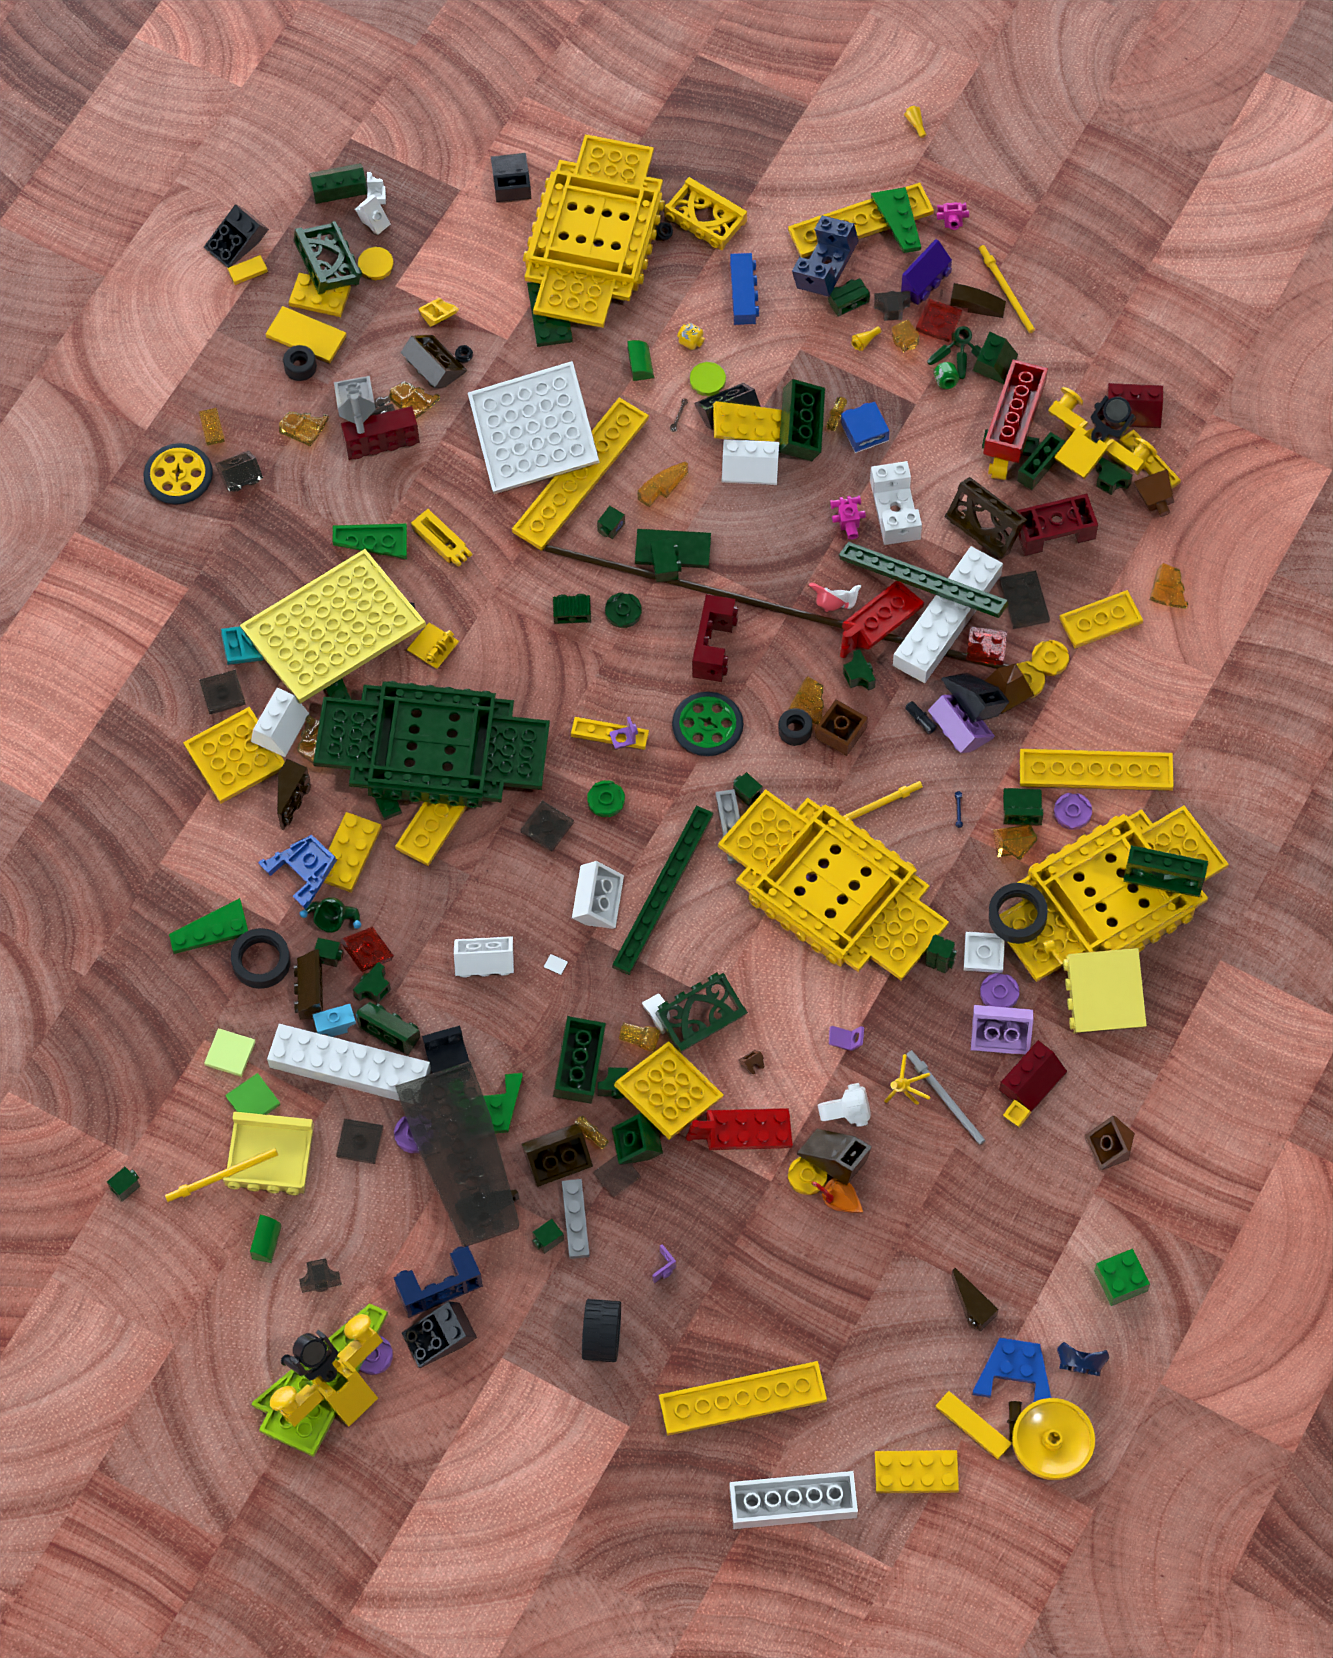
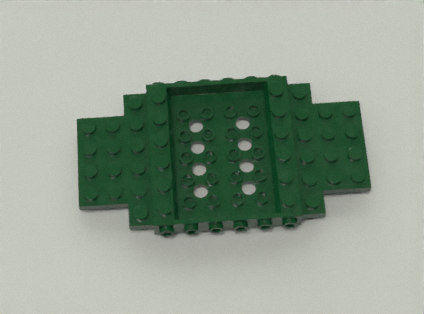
M383 681L382 686L364 684L361 701L323 697L313 766L351 770L349 787L368 789V796L374 798L385 797L393 800L404 799L412 802L423 801L431 804L442 803L450 806L461 805L469 808H482L483 801L502 803L504 786L542 790L550 720L513 717L514 700L496 698V693H491L490 691L481 692L471 689L462 690L452 687L443 688L433 685L397 683L395 681ZM414 710H420L422 715L419 718H415L411 713ZM457 714L460 716V719L453 722L449 719V716ZM410 727H418L420 729L419 733H410ZM454 730L458 735L455 738H450L447 736V732ZM409 743H415L418 747L416 750L411 751L406 746ZM447 747H453L456 751L454 754L449 755L444 750ZM407 759H412L415 761V765L407 767L404 762ZM445 763H450L453 765V769L445 771L442 766Z

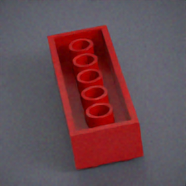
M1012 360L985 439L984 455L1019 463L1046 384L1048 368Z

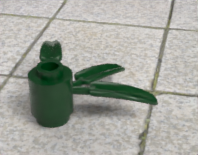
M961 326L952 334V343L949 346L943 345L927 360V363L933 365L951 353L950 348L954 345L960 347V352L957 353V371L959 378L964 379L967 368V353L964 352V346L968 344L972 348L971 353L977 358L982 348L978 345L974 346L970 342L972 339L971 330L966 326Z

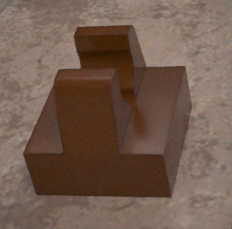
M753 1050L739 1059L741 1066L750 1074H755L754 1064H758L760 1069L765 1067L764 1057L757 1050Z

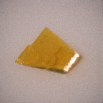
M403 381L390 388L389 400L399 409L412 406L415 418H418L440 400V395L435 394L432 396L424 393L425 389L414 387L412 384Z
M288 412L279 422V433L311 446L325 427L329 415L323 414V417H311V413Z
M1162 563L1157 569L1149 600L1170 607L1186 609L1188 601L1185 602L1183 592L1185 589L1181 582L1180 569Z
M807 676L802 681L788 710L794 708L802 709L810 715L812 723L818 725L822 719V709L824 707L822 699L823 685Z
M308 715L305 719L307 725L305 730H302V740L298 745L297 751L313 764L320 721Z

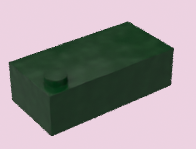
M792 379L783 388L779 453L808 461H813L821 453L825 404L824 387Z
M567 1016L553 1097L592 1103L606 1023Z

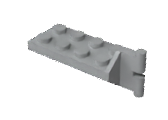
M370 376L334 382L339 417L355 423L357 433H364L363 422L376 410Z

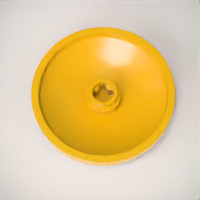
M1046 1398L1033 1402L1021 1412L1013 1428L1012 1443L1018 1460L1029 1472L1047 1480H1063L1078 1474L1088 1464L1095 1447V1433L1090 1419L1078 1406L1064 1399Z

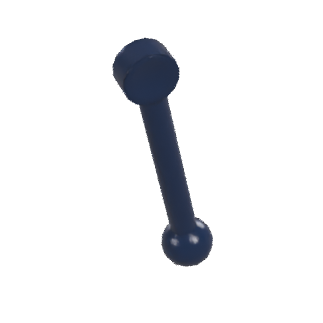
M957 791L955 792V798L957 799V822L955 825L957 828H961L963 826L960 800L962 793Z

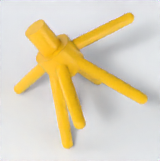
M904 1054L900 1077L891 1082V1088L894 1090L885 1099V1103H888L897 1092H903L912 1102L918 1105L919 1102L908 1091L930 1100V1096L911 1088L910 1083L929 1077L931 1074L926 1073L911 1079L904 1078L907 1055Z

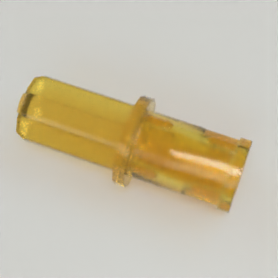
M837 397L834 407L829 411L830 417L826 425L828 430L834 431L841 419V414L847 404V400L843 397Z
M583 1115L577 1118L574 1124H578L587 1139L591 1138L601 1149H604L609 1144L608 1139L598 1131L597 1126L591 1124Z

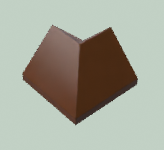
M1016 663L997 668L984 680L999 687L1009 700L1001 714L1034 696Z
M1111 1116L1085 1134L1100 1170L1129 1160L1135 1133L1116 1116Z

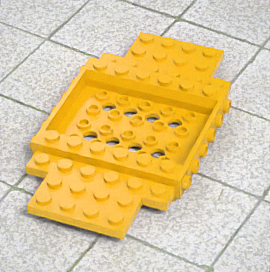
M585 134L577 163L559 160L557 169L554 172L551 171L550 178H546L545 181L546 191L545 193L542 192L540 202L542 205L537 208V221L533 222L532 225L533 235L528 238L527 247L529 248L528 251L524 252L523 262L526 263L527 269L525 281L541 284L533 314L604 328L612 298L630 301L633 290L638 291L639 284L642 285L644 281L643 270H647L648 267L647 256L652 253L653 245L651 242L652 240L655 241L657 234L655 228L661 220L659 213L664 210L665 206L661 193L663 180L647 177L654 147ZM570 204L577 205V209L571 211L567 208V206ZM592 207L595 211L592 214H587L585 209ZM604 211H610L612 212V215L610 217H604L602 213ZM622 214H627L630 218L627 221H622L619 217ZM566 233L569 237L566 240H561L559 235ZM582 236L586 238V241L578 243L576 239ZM596 240L604 242L601 247H596L593 243ZM618 243L621 245V248L613 250L611 245Z
M765 789L718 843V847L746 867L736 879V883L749 892L750 903L755 908H761L765 911V914L770 919H776L780 922V925L785 930H791L795 933L800 941H806L810 944L815 952H821L830 963L837 964L840 967L845 962L859 972L871 958L902 981L927 951L933 935L940 936L949 925V921L920 901L929 890L930 885L916 876L917 870L912 863L905 862L898 853L888 850L880 840L873 839L866 830L856 827L851 819L841 816L834 807H829L826 804L820 807L808 797L795 811ZM832 846H839L841 852L836 855L832 854L830 848ZM825 859L829 862V866L821 868L818 862ZM863 868H869L872 874L865 877L860 871ZM809 873H814L817 876V880L809 882L806 876ZM853 881L858 882L860 888L856 891L849 888V884ZM797 887H802L806 892L803 896H797L794 890ZM844 895L848 898V902L843 905L839 904L837 898ZM832 909L836 912V916L831 919L827 918L825 912Z
M1185 805L1155 823L1150 821L1142 809L1129 817L1125 816V814L1119 817L1115 816L1106 825L1096 827L1089 835L1079 837L1074 844L1065 845L1057 854H1050L1040 864H1033L1028 870L1027 877L1017 882L1031 885L1040 891L1046 900L1048 908L1046 926L1037 938L1020 944L1008 942L1036 982L1063 966L1053 955L1052 951L1045 953L1042 945L1046 941H1054L1056 950L1063 960L1066 959L1068 954L1134 948H1138L1139 952H1141L1147 944L1156 943L1161 939L1162 935L1166 933L1171 934L1177 929V926L1182 923L1185 925L1193 919L1195 909L1208 901V897L1203 890H1201L1200 897L1137 885L1139 890L1136 893H1131L1127 889L1131 883L1124 882V878H1120L1116 874L1117 870L1126 869L1131 845L1208 861L1205 881L1228 868V862ZM1113 854L1116 857V861L1114 863L1107 862L1105 859L1106 855ZM1076 873H1081L1085 879L1082 882H1077L1073 876ZM1087 888H1092L1096 894L1088 897L1084 891ZM1022 898L1023 901L999 914L1000 919L1010 928H1027L1033 924L1037 917V910L1033 903ZM1141 899H1146L1150 905L1147 908H1142L1138 902ZM1098 903H1103L1107 909L1104 912H1099L1095 906ZM1109 918H1114L1118 924L1115 927H1110L1106 921Z

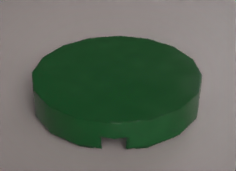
M620 592L612 595L607 600L605 616L613 626L628 628L640 620L642 615L641 603L633 594Z

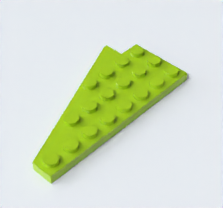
M369 1303L356 1315H368L371 1319L369 1327L378 1334L388 1316V1311ZM345 1325L328 1338L338 1351V1354L354 1340L345 1336ZM364 1360L355 1368L357 1372H359ZM302 1364V1366L305 1368V1370L311 1369V1368L306 1367V1366H304V1365ZM291 1369L252 1402V1406L267 1413L259 1429L260 1433L314 1457L337 1413L324 1398L294 1427L286 1421L280 1411L272 1410L270 1399L279 1388L292 1386L298 1393L307 1384L310 1387L313 1385L312 1380L298 1375ZM337 1372L336 1378L331 1382H327V1384L337 1392L348 1381Z

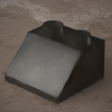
M249 450L215 463L228 491H239L242 489V486L247 484L254 485L263 478L257 459Z

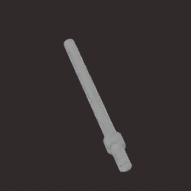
M912 1050L906 1054L915 1065L914 1069L919 1074L930 1073L926 1063L921 1061ZM932 1074L925 1079L976 1142L979 1145L983 1144L986 1140Z

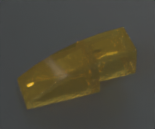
M682 462L673 465L654 475L637 491L638 500L650 507L660 495L667 498L688 474V463Z

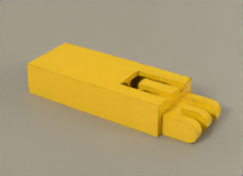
M429 509L425 510L411 522L412 529L448 563L452 561L459 567L462 565L460 560L465 562L467 561L466 556L469 558L473 556L471 551L466 548V544ZM450 541L455 546V548H452L451 544H449L448 546H446L445 544H447Z

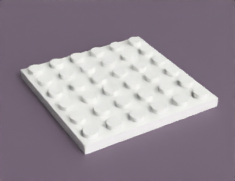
M573 361L468 392L494 494L600 463Z

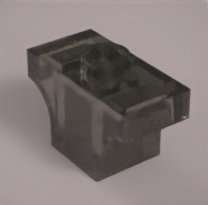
M910 291L874 293V309H878L883 313L884 321L902 320L903 310L910 307Z
M326 1258L306 1262L307 1274L299 1279L302 1293L315 1290L316 1292H323L330 1287L342 1285L339 1271H332L328 1267Z

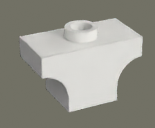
M374 195L368 197L355 209L362 223L370 227L374 234H380L391 225L377 197Z

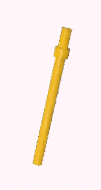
M985 245L980 246L978 249L984 258V263L991 269L1027 331L1033 333L1035 328L997 267L995 258L989 254Z
M920 781L907 787L905 785L898 788V791L850 812L843 817L854 820L901 797L904 799L910 796V793L923 788Z
M274 1148L190 1185H182L178 1190L166 1194V1200L170 1202L179 1197L185 1198L191 1195V1192L222 1180L223 1177H229L276 1157L278 1152Z

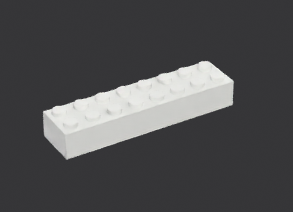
M971 546L953 570L949 579L989 593L1002 574L1003 563ZM936 595L894 653L893 666L926 683L976 610Z
M283 1024L278 1025L267 1058L269 1068L417 1106L421 1104L431 1073L430 1062Z

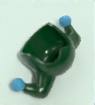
M328 897L322 901H313L306 910L300 911L302 918H306L309 913L313 912L315 925L325 932L338 931L346 919L354 921V928L359 929L361 927L359 910L355 907L345 906L342 901L334 897Z

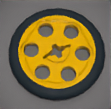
M184 443L170 444L160 448L149 458L144 468V483L151 495L167 504H186L199 498L208 489L212 481L213 468L208 456L199 448ZM170 456L175 458L174 462L167 463L165 461V459ZM186 457L193 458L191 463L183 462ZM178 466H179V469H180V472H181V473H180L179 476H178V482H177V477H176L175 474L177 473V471H178ZM158 470H163L165 472V474L161 477L155 476V473ZM194 471H200L201 475L199 477H193L192 473ZM166 484L173 486L169 491L163 490ZM186 484L191 486V489L188 491L181 489Z

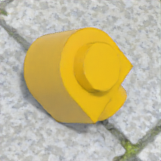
M994 457V462L989 464L988 470L991 478L1006 480L1009 461Z

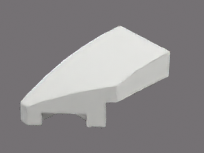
M367 172V198L374 195L377 197L380 205L386 204V189L383 185V180L380 178L376 179L372 176L371 172Z
M657 994L642 1004L653 1019L654 1025L661 1034H664L666 1030L655 1012L659 1010L657 1006L665 1001L660 994ZM668 1012V1014H667V1019H668V1020H670V1014H669V1012Z

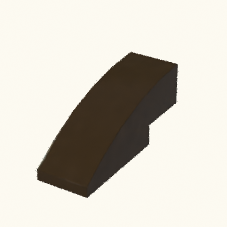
M957 283L953 284L950 306L967 308L968 313L1003 318L1006 305L1005 300L978 288Z

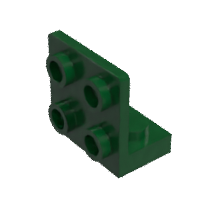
M1004 788L1003 824L1042 825L1041 789Z

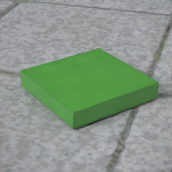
M258 1073L225 1095L236 1112L267 1115L281 1105Z

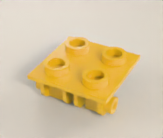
M429 622L408 647L407 651L438 669L459 641L453 637L454 633L452 631L444 632Z

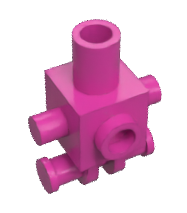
M961 202L937 205V220L944 219L945 228L956 230L959 227H963L962 218H969L966 202L963 204Z
M860 495L852 498L847 496V499L839 497V500H830L831 509L838 507V515L832 516V522H839L841 531L846 530L847 537L851 540L858 538L857 528H859L860 519L866 518L865 510L858 511L857 504L861 505Z

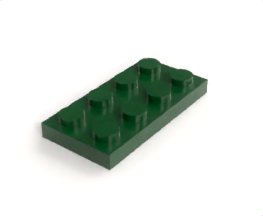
M528 282L527 288L537 347L573 342L570 321L533 314L541 284Z

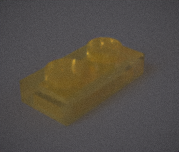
M217 407L199 411L207 446L225 442Z

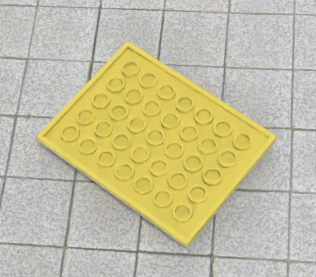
M364 549L247 620L240 627L301 704L426 626V623L367 550Z

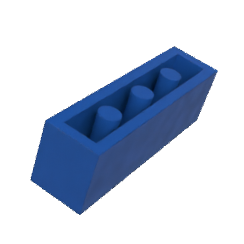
M752 253L730 254L734 325L756 324V317H759V306H755V301H758V290L754 291V286H757V275H753V271H756V260H752Z

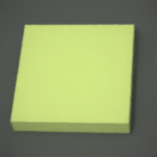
M218 1028L204 1062L205 1066L242 1077L255 1045V1039Z

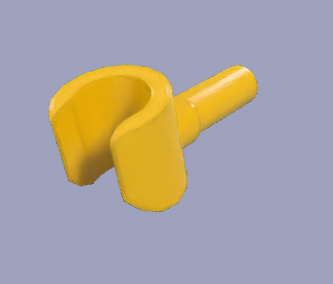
M1054 941L1044 942L1042 946L1045 953L1052 951L1053 955L1062 965L1063 959L1056 950Z

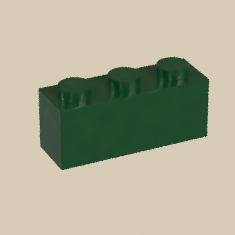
M1050 432L1018 470L1017 481L1033 490L1057 461L1054 457L1066 441Z

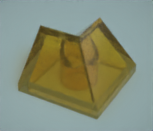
M1031 825L993 829L998 857L1013 855L1018 860H1021L1037 841V835Z

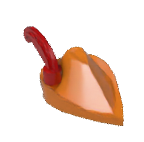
M832 1178L825 1187L814 1181L811 1183L822 1192L824 1203L829 1208L843 1212L863 1213L859 1198L850 1182L848 1185H845L839 1180Z

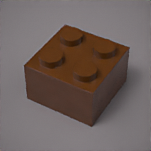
M835 699L816 726L815 738L848 756L866 730L868 717Z

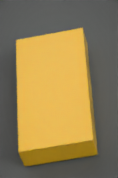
M261 255L227 268L234 285L268 272Z

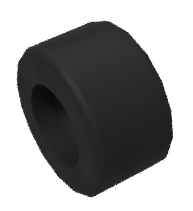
M293 346L284 354L285 373L289 378L296 381H304L311 378L316 372L315 354L307 346ZM298 360L306 361V364L303 366L293 365Z
M794 708L785 711L780 716L778 731L782 741L789 745L798 746L806 743L811 737L813 728L812 718L806 711ZM799 723L803 726V729L791 731L788 725Z

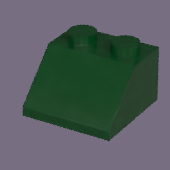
M989 331L972 371L1005 384L1012 360L1017 359L1018 353L1006 338Z
M642 1113L612 1127L619 1165L648 1161L663 1153L658 1128Z

